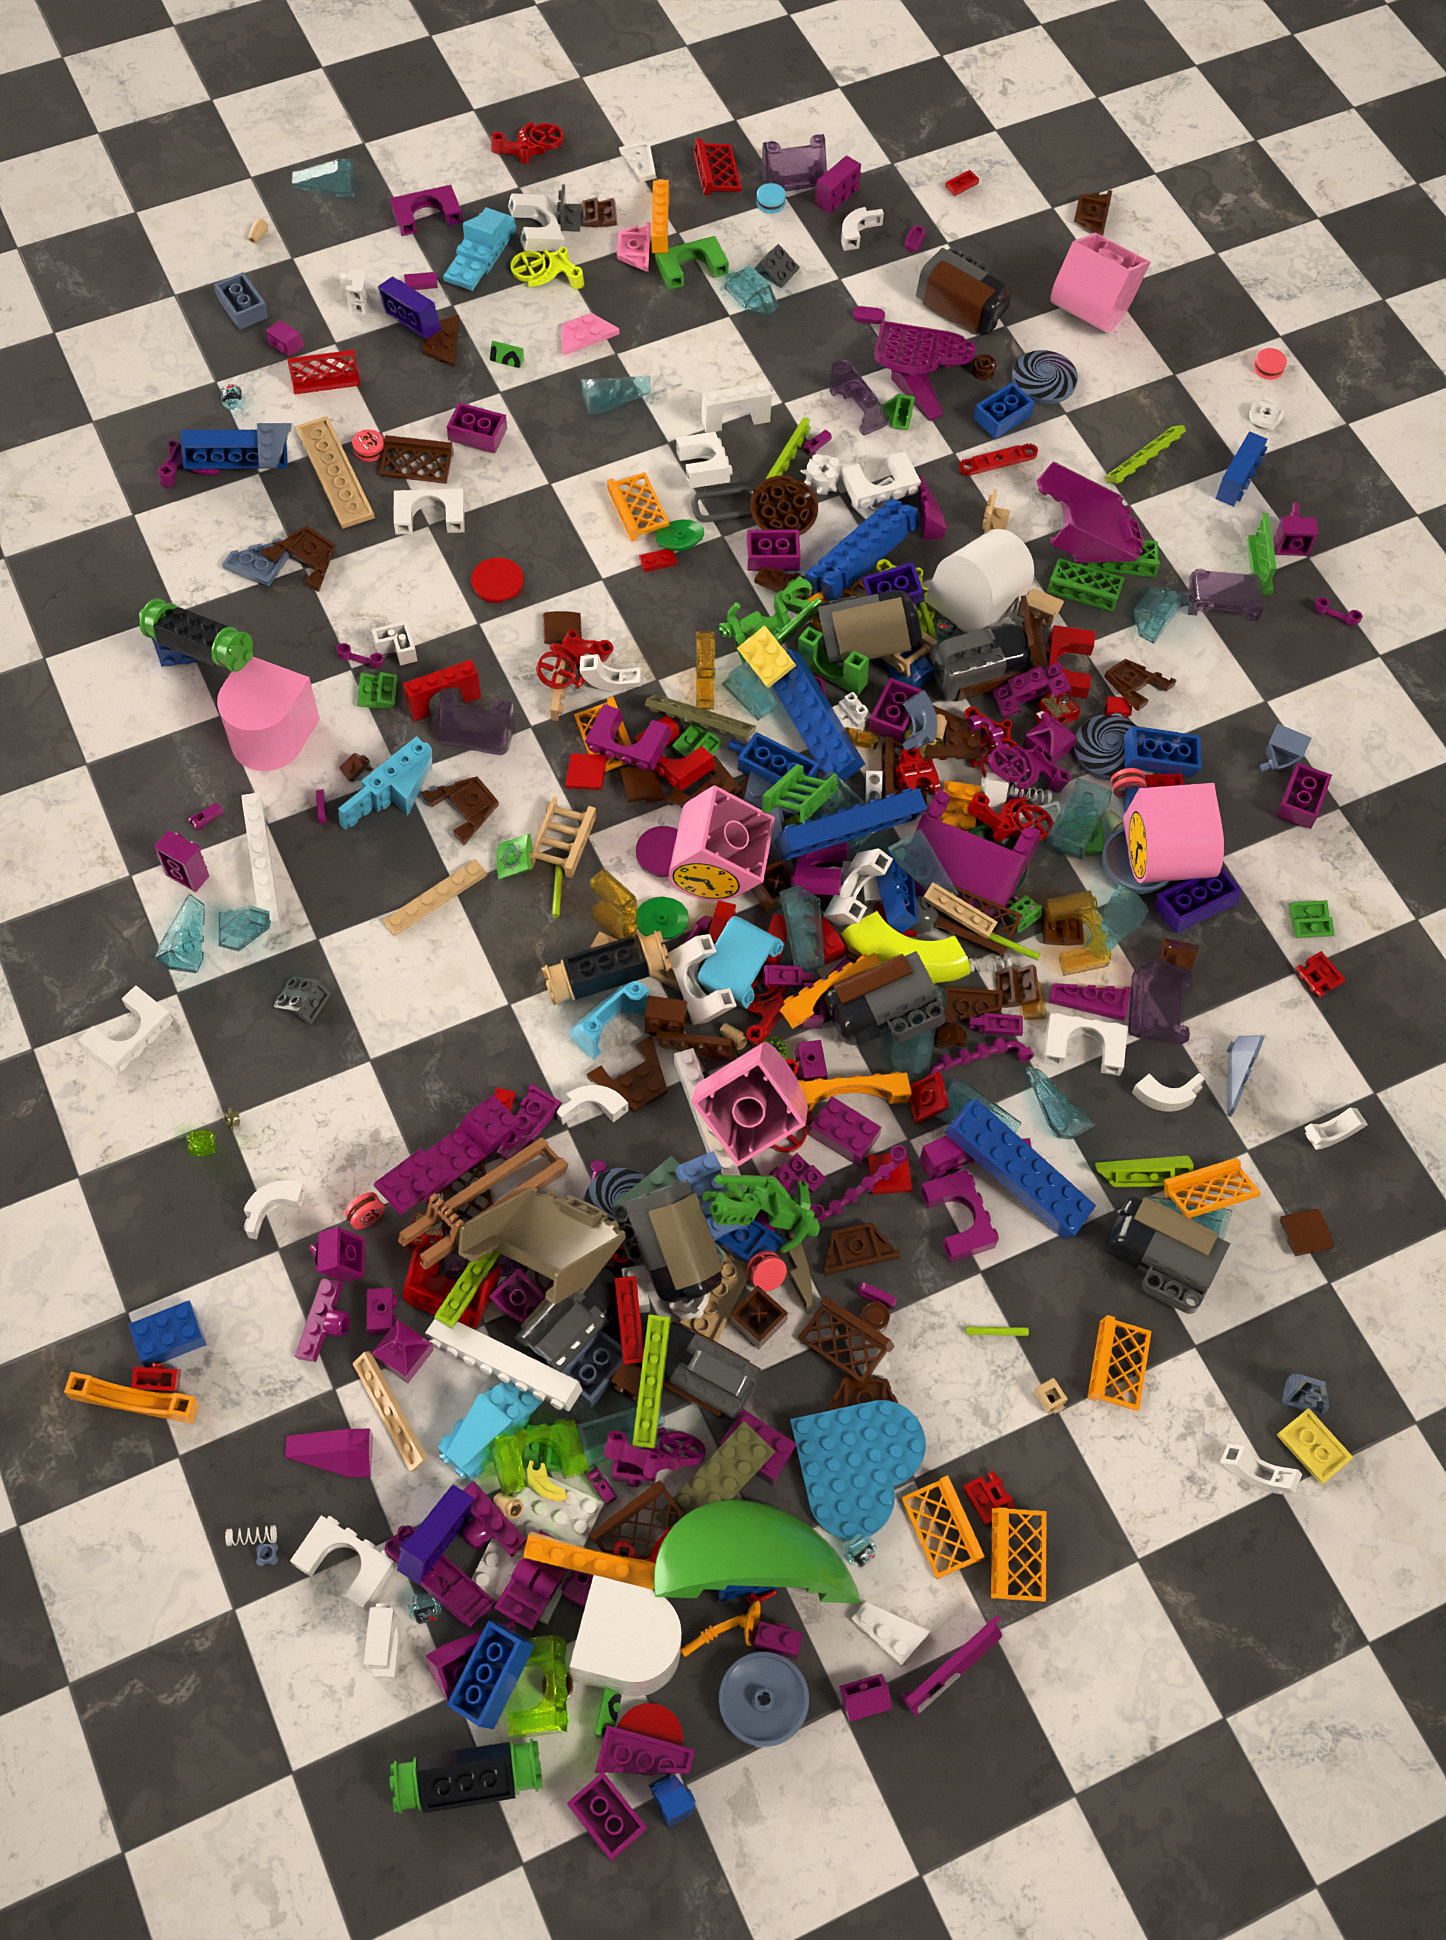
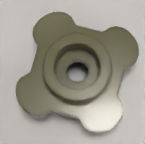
M228 1107V1112L224 1115L225 1123L230 1125V1130H234V1126L240 1125L238 1110H232L231 1107Z

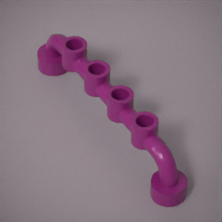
M977 715L968 717V724L972 731L980 729L981 724L986 725L989 730L990 739L994 741L996 747L1006 746L1010 748L1008 743L1003 744L1000 739L1004 736L1001 727L995 728L993 722L985 717H978ZM1003 753L1008 759V763L1010 761L1008 754ZM1016 762L1013 765L1018 769V764ZM1007 766L1004 769L1005 772L1013 776V774L1008 770L1009 766ZM1019 789V792H1018L1016 798H1019V795H1020V792H1021L1022 789ZM1011 796L1006 797V803L1015 798Z
M998 1038L993 1042L994 1046L987 1048L986 1044L982 1043L975 1047V1052L969 1053L968 1049H963L957 1053L958 1057L951 1059L950 1055H943L939 1059L940 1063L933 1065L928 1075L941 1070H951L954 1066L960 1064L967 1065L979 1058L983 1060L995 1053L1003 1054L1011 1048L1019 1050L1017 1056L1020 1062L1031 1060L1034 1057V1053L1031 1047H1025L1019 1041L1005 1042L1004 1038Z
M901 1145L894 1146L890 1151L892 1161L889 1164L879 1166L878 1172L871 1177H864L860 1185L854 1189H848L845 1192V1196L839 1200L831 1201L827 1209L824 1210L819 1204L812 1205L810 1210L814 1211V1218L821 1222L832 1214L835 1216L840 1215L842 1207L847 1203L854 1204L859 1199L858 1195L864 1191H873L875 1188L874 1184L880 1179L888 1180L891 1177L890 1172L907 1159L906 1149Z

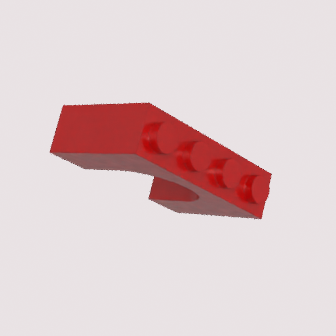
M1053 625L1052 632H1048L1047 642H1050V646L1046 648L1048 666L1059 662L1058 657L1066 653L1091 656L1096 631ZM1061 666L1071 688V692H1066L1071 697L1087 699L1091 674L1069 671Z
M471 659L403 683L407 708L414 722L431 716L429 702L441 690L458 688L464 704L481 698L478 672Z
M666 715L658 721L667 724L672 733L666 746L680 737L679 725ZM646 730L633 738L634 744L643 738ZM701 746L681 759H668L661 755L655 768L661 776H665L673 787L676 786L682 791L715 768L714 756Z
M718 900L708 933L711 935L714 945L728 921L735 916L736 904ZM773 913L768 933L782 940L784 946L779 955L776 957L768 955L767 959L780 965L792 917Z

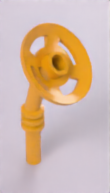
M755 1600L747 1614L736 1616L715 1626L710 1625L709 1629L706 1628L705 1632L702 1631L699 1637L680 1649L685 1657L704 1643H710V1640H714V1637L717 1638L719 1633L740 1625V1628H744L747 1646H752L759 1626L760 1602Z

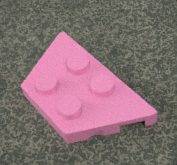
M647 222L646 226L640 228L634 226L630 229L619 231L617 260L648 272L651 222Z
M593 313L562 324V354L566 355L619 335V328Z

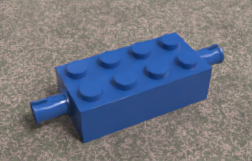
M758 732L753 735L747 745L732 739L728 746L729 750L740 754L737 764L738 771L746 775H750L752 771L773 785L796 764L803 766L805 776L817 778L819 774V763ZM806 783L801 784V785H805V786H809V787H813V788H817V789L819 788L818 786H814V785H810V784H806ZM794 791V792H793V793H797V794H801V795H806V793H802V792H798V791Z

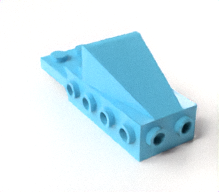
M485 208L479 216L464 222V240L461 245H458L456 250L458 255L443 275L444 281L473 291L483 274H488L514 235L516 225L513 216Z
M416 736L361 781L362 790L338 808L340 826L344 830L348 827H353L358 822V819L363 815H368L372 808L379 812L381 809H386L391 804V801L404 814H410L429 770L432 769V748L426 742L423 743Z
M502 1382L494 1388H489L484 1395L480 1393L477 1396L464 1420L460 1419L455 1424L454 1431L449 1436L445 1435L438 1444L439 1458L446 1465L451 1464L459 1477L462 1479L467 1478L472 1482L484 1472L489 1462H493L498 1457L500 1450L513 1441L514 1435L526 1427L529 1423V1416L543 1401L535 1398L533 1393L529 1391H520L511 1382Z

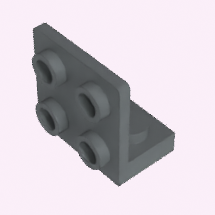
M562 184V190L558 192V200H560V202H557V212L560 213L558 214V224H561V231L580 232L582 204L566 203L565 184Z
M778 243L752 271L756 275L761 271L763 273L766 271L782 288L800 267Z
M293 976L287 982L286 987L278 996L273 1007L277 1010L295 1012L306 1024L312 1025L331 993L319 980Z

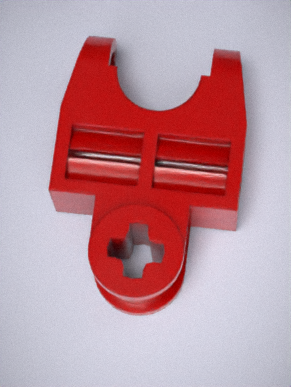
M912 747L908 750L904 748L898 758L899 765L894 772L900 789L902 791L908 788L915 790L916 786L920 785L929 791L931 795L936 794L940 784L933 761L923 760L919 748L914 749Z

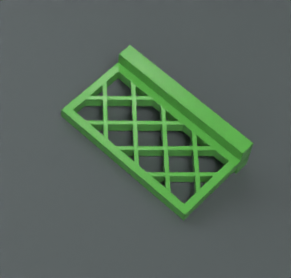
M1263 513L1255 535H1248L1247 544L1255 594L1272 595L1274 591L1272 579L1277 568L1268 513Z
M1143 540L1144 545L1141 549L1144 554L1140 555L1136 561L1088 562L1087 567L1105 572L1156 577L1160 565L1158 560V541ZM1145 547H1154V549L1149 551Z
M1058 558L1047 593L1114 612L1125 577ZM1060 565L1065 566V567H1067L1068 569H1067V570H1062V568L1060 567ZM1077 571H1082L1085 574L1079 575ZM1072 573L1075 577L1069 578L1067 574ZM1093 576H1099L1102 579L1096 580ZM1089 578L1091 582L1085 583L1083 579ZM1113 580L1120 583L1113 585L1110 581ZM1106 583L1108 587L1102 588L1100 584Z

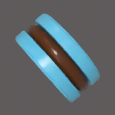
M768 183L762 185L757 191L756 202L758 208L770 214L780 212L785 207L786 192L778 184Z

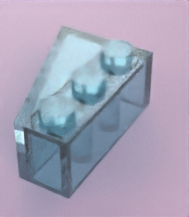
M747 661L731 671L722 684L757 721L774 711L779 705Z
M248 905L239 907L237 910H228L226 913L219 912L218 946L238 952L270 928V911Z

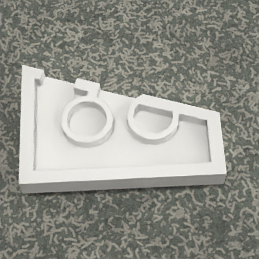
M865 1602L851 1618L852 1622L900 1666L903 1665L930 1633V1631L868 1602Z

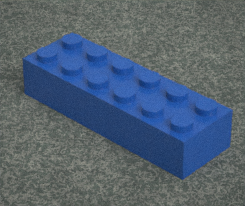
M181 430L184 469L259 468L257 430ZM287 442L283 447V453L277 468H288Z

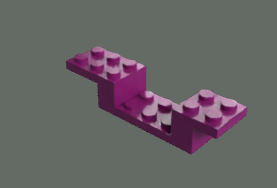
M492 1095L467 1113L457 1129L426 1152L421 1148L378 1179L373 1186L400 1215H403L421 1200L425 1203L429 1202L430 1197L434 1193L438 1195L499 1148L504 1137L516 1129L520 1122Z

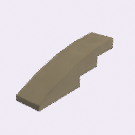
M793 1228L786 1230L785 1237L787 1241L795 1237ZM802 1243L788 1251L787 1258L794 1269L790 1271L789 1279L808 1314L812 1310V1284L808 1262Z

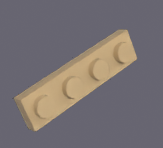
M561 659L557 672L560 669L570 670V667ZM557 674L555 683L562 684L568 682L567 677ZM565 688L554 689L550 709L551 720L558 721L559 714H563L564 705L561 702L566 696Z
M932 882L922 898L925 902L985 939H988L998 923Z

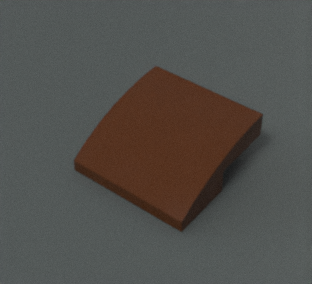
M595 197L582 201L584 226L610 227L617 225L616 201L614 198L599 201Z
M569 611L543 613L544 644H562L569 630H575L578 634L577 637L582 639L580 613Z
M638 766L620 768L628 803L646 800V803L664 800L656 768L653 771L649 769L643 770Z
M1045 907L1042 909L1043 944L1062 946L1084 944L1082 910L1064 907L1062 910Z
M1033 964L1016 970L1010 967L995 972L997 990L1003 991L1002 1008L1023 1006L1040 1001L1037 970Z
M1318 1208L1280 1217V1223L1288 1236L1287 1243L1295 1257L1334 1248L1329 1229Z

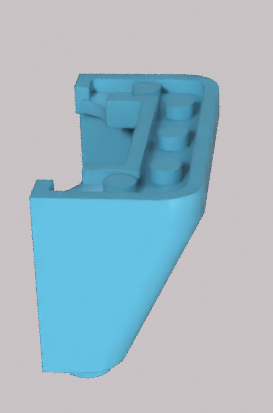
M733 916L714 945L716 953L707 957L701 967L698 980L710 994L717 990L730 988L736 1005L747 1009L755 997L754 990L751 987L754 979L768 955L772 957L779 955L782 952L784 943L779 938L748 921Z
M633 981L616 988L573 1025L570 1031L572 1040L594 1060L601 1054L598 1043L601 1042L599 1035L602 1033L603 1027L621 1011L628 1016L632 1013H640L643 1017L646 1011L649 989L638 981Z

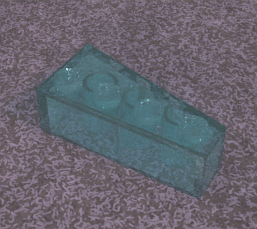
M799 885L779 892L794 966H801L803 972H810L824 967L820 899Z
M661 1404L658 1428L665 1425V1418L663 1415ZM637 1407L577 1425L588 1470L608 1459L604 1455V1449L608 1434L611 1431L623 1432L627 1436V1442L633 1444Z

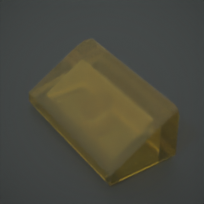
M845 727V731L853 745L874 750L877 748L880 740L878 735L866 730Z
M1039 981L1040 1001L1022 1006L1025 1020L1047 1018L1043 985Z

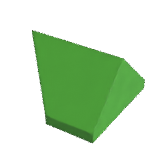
M899 393L881 405L892 427L908 430L913 414L914 396Z

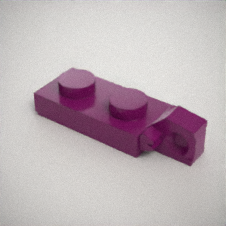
M764 966L765 985L799 987L804 986V983L814 981V973L803 972L801 966Z
M984 1013V1015H979V1018L970 1017L968 1029L979 1030V1033L1022 1036L1023 1016Z

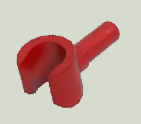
M773 1589L759 1598L752 1593L748 1596L746 1604L750 1607L755 1600H758L761 1605L762 1602L776 1595L777 1592Z

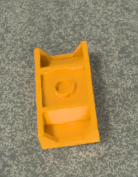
M945 780L943 791L949 795L950 800L939 821L966 832L975 828L976 817L968 813L967 806L974 795L980 793L981 786Z

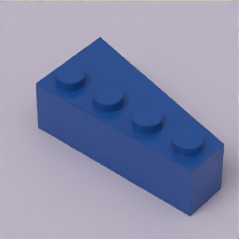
M888 851L886 854L893 858L885 875L875 877L888 925L902 934L918 923L914 871Z

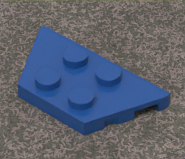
M754 1219L747 1228L737 1229L725 1234L715 1242L748 1264L750 1259L757 1253L762 1251L775 1252L787 1243V1240Z

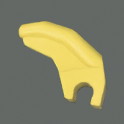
M530 1460L527 1468L529 1485L543 1498L554 1502L566 1501L568 1494L565 1493L564 1489L550 1482L545 1464L541 1463L540 1469L534 1470V1461Z

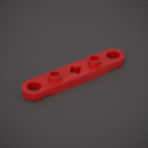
M1027 443L1021 446L1017 445L977 455L970 459H963L959 464V472L964 476H971L1034 460L1038 454V447L1035 444ZM1026 450L1033 451V454H1028V452L1026 453ZM963 466H970L971 469L966 470V468L964 469Z

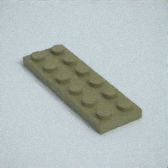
M657 694L650 696L645 702V706L650 707L649 710L663 711L666 712L667 716L673 718L679 716L689 723H694L695 721L701 723L700 726L704 728L714 727L720 733H733L739 739L748 738L755 733L756 725Z
M744 1421L673 1499L685 1515L706 1504L732 1500L776 1451ZM668 1504L663 1508V1510H668ZM671 1505L670 1511H676L674 1507ZM660 1512L655 1518L665 1526L667 1513ZM670 1513L668 1526L675 1525L681 1517Z

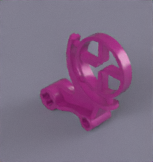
M175 440L168 442L169 458L158 469L160 484L166 488L172 487L175 484L178 466H183L181 443ZM189 469L204 475L220 474L219 469Z
M1018 745L1014 746L1013 749L1006 746H998L990 753L988 758L993 772L1005 781L1017 782V789L1031 787L1038 780L1040 772L1048 778V787L1055 793H1060L1071 780V776L1066 770L1060 769L1043 754L1044 748L1041 745H1035L1034 748L1027 750ZM1003 753L1008 754L1012 757V759L1008 763V759ZM994 755L1003 763L1002 765H997ZM1017 762L1021 768V773L1013 765L1014 763ZM1009 766L1008 770L1013 776L1005 773L1003 770ZM1027 773V780L1022 782L1021 779Z
M662 1427L657 1429L656 1439L661 1438L659 1445H655V1448H637L627 1442V1436L623 1432L611 1431L608 1434L604 1455L611 1460L635 1464L643 1470L645 1477L654 1478L657 1472L664 1469L677 1471L680 1466L690 1467L700 1464L704 1459L706 1448L693 1435L684 1432L666 1433V1428ZM675 1440L684 1441L683 1446L680 1447V1443ZM664 1444L667 1445V1446H669V1447H671V1448H673L674 1451H673V1452L668 1451V1450L665 1448ZM692 1445L696 1447L700 1454L690 1449ZM683 1450L684 1455L689 1458L679 1456L681 1451Z

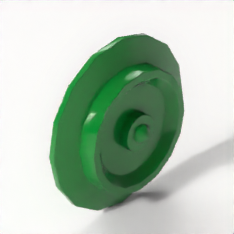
M681 519L671 521L669 526L658 529L655 538L656 542L663 548L672 551H684L701 541L705 533L704 527L699 522Z
M662 896L643 902L637 908L634 920L636 928L641 934L649 936L654 934V931H660L663 940H667L680 935L687 928L689 915L688 910L681 902L674 898Z

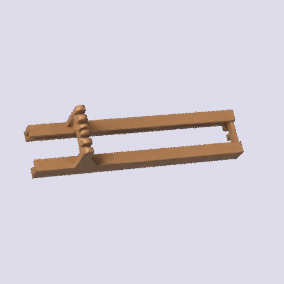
M541 1137L446 1202L439 1199L437 1193H434L430 1197L426 1215L401 1231L398 1242L404 1247L444 1220L451 1227L450 1234L420 1254V1257L423 1259L420 1265L426 1270L459 1247L460 1226L464 1222L461 1219L458 1220L457 1214L454 1213L455 1211L539 1154L543 1157L548 1155V1160L551 1163L554 1161V1163L477 1216L529 1188L538 1189L537 1192H539L565 1174L569 1164L563 1158H559L548 1146L549 1143Z

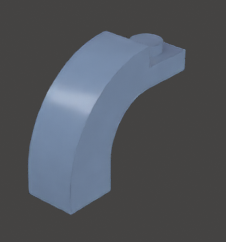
M923 690L910 697L903 704L913 722V733L902 744L905 750L912 747L914 749L921 748L931 743L937 732L936 713L931 700Z

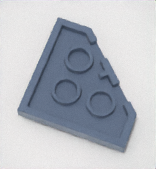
M278 538L272 540V543L262 545L260 543L250 546L244 551H232L222 566L225 570L270 586L291 554L284 552L276 563L262 555L263 549L274 546V543L279 540L283 541Z

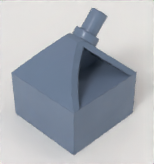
M1277 724L1265 750L1269 760L1259 765L1261 772L1268 769L1284 771L1295 768L1297 762H1301L1312 738Z

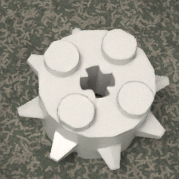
M816 454L809 460L807 469L800 470V472L806 474L804 483L814 493L827 495L830 491H837L839 481H842L840 470L843 468V465L839 464V460L836 457Z

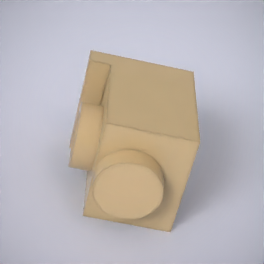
M1054 1378L1036 1387L1033 1395L1037 1397L1047 1414L1052 1411L1054 1414L1059 1413L1065 1408L1064 1404L1068 1400ZM1047 1397L1053 1398L1054 1402L1051 1403Z

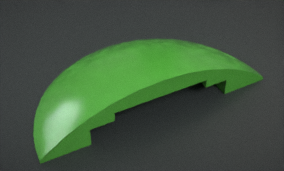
M717 1501L691 1511L682 1517L667 1534L656 1558L654 1569L655 1597L698 1598L703 1589L725 1590L728 1585L806 1588L807 1593H818L820 1602L861 1603L857 1587L845 1563L833 1547L816 1530L786 1511L755 1501Z

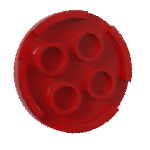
M497 557L484 560L478 564L472 572L471 583L473 590L482 600L490 603H502L501 601H506L519 595L524 585V577L521 568L515 562Z
M644 1703L631 1708L623 1715L617 1726L619 1729L676 1745H683V1732L677 1717L669 1709L659 1704ZM640 1774V1775L651 1776V1775H657V1774Z

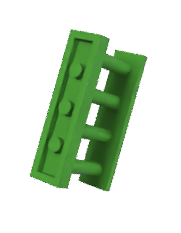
M796 764L763 795L762 812L770 814L775 808L781 807L800 812V822H805L838 790L837 774L833 773L825 781L805 776L803 766ZM806 783V784L818 786L819 788L817 789V788H813V787H809V786H805V785H801V784ZM794 791H798V792L810 794V796H805V795H801V794H797V793H793V792H794ZM785 799L802 802V804L800 805L793 802L785 801Z

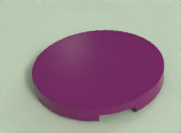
M657 826L647 830L640 836L636 844V859L642 869L654 874L656 877H669L678 829L670 826Z

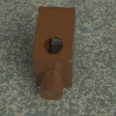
M1163 938L1159 957L1166 965L1192 970L1199 945Z

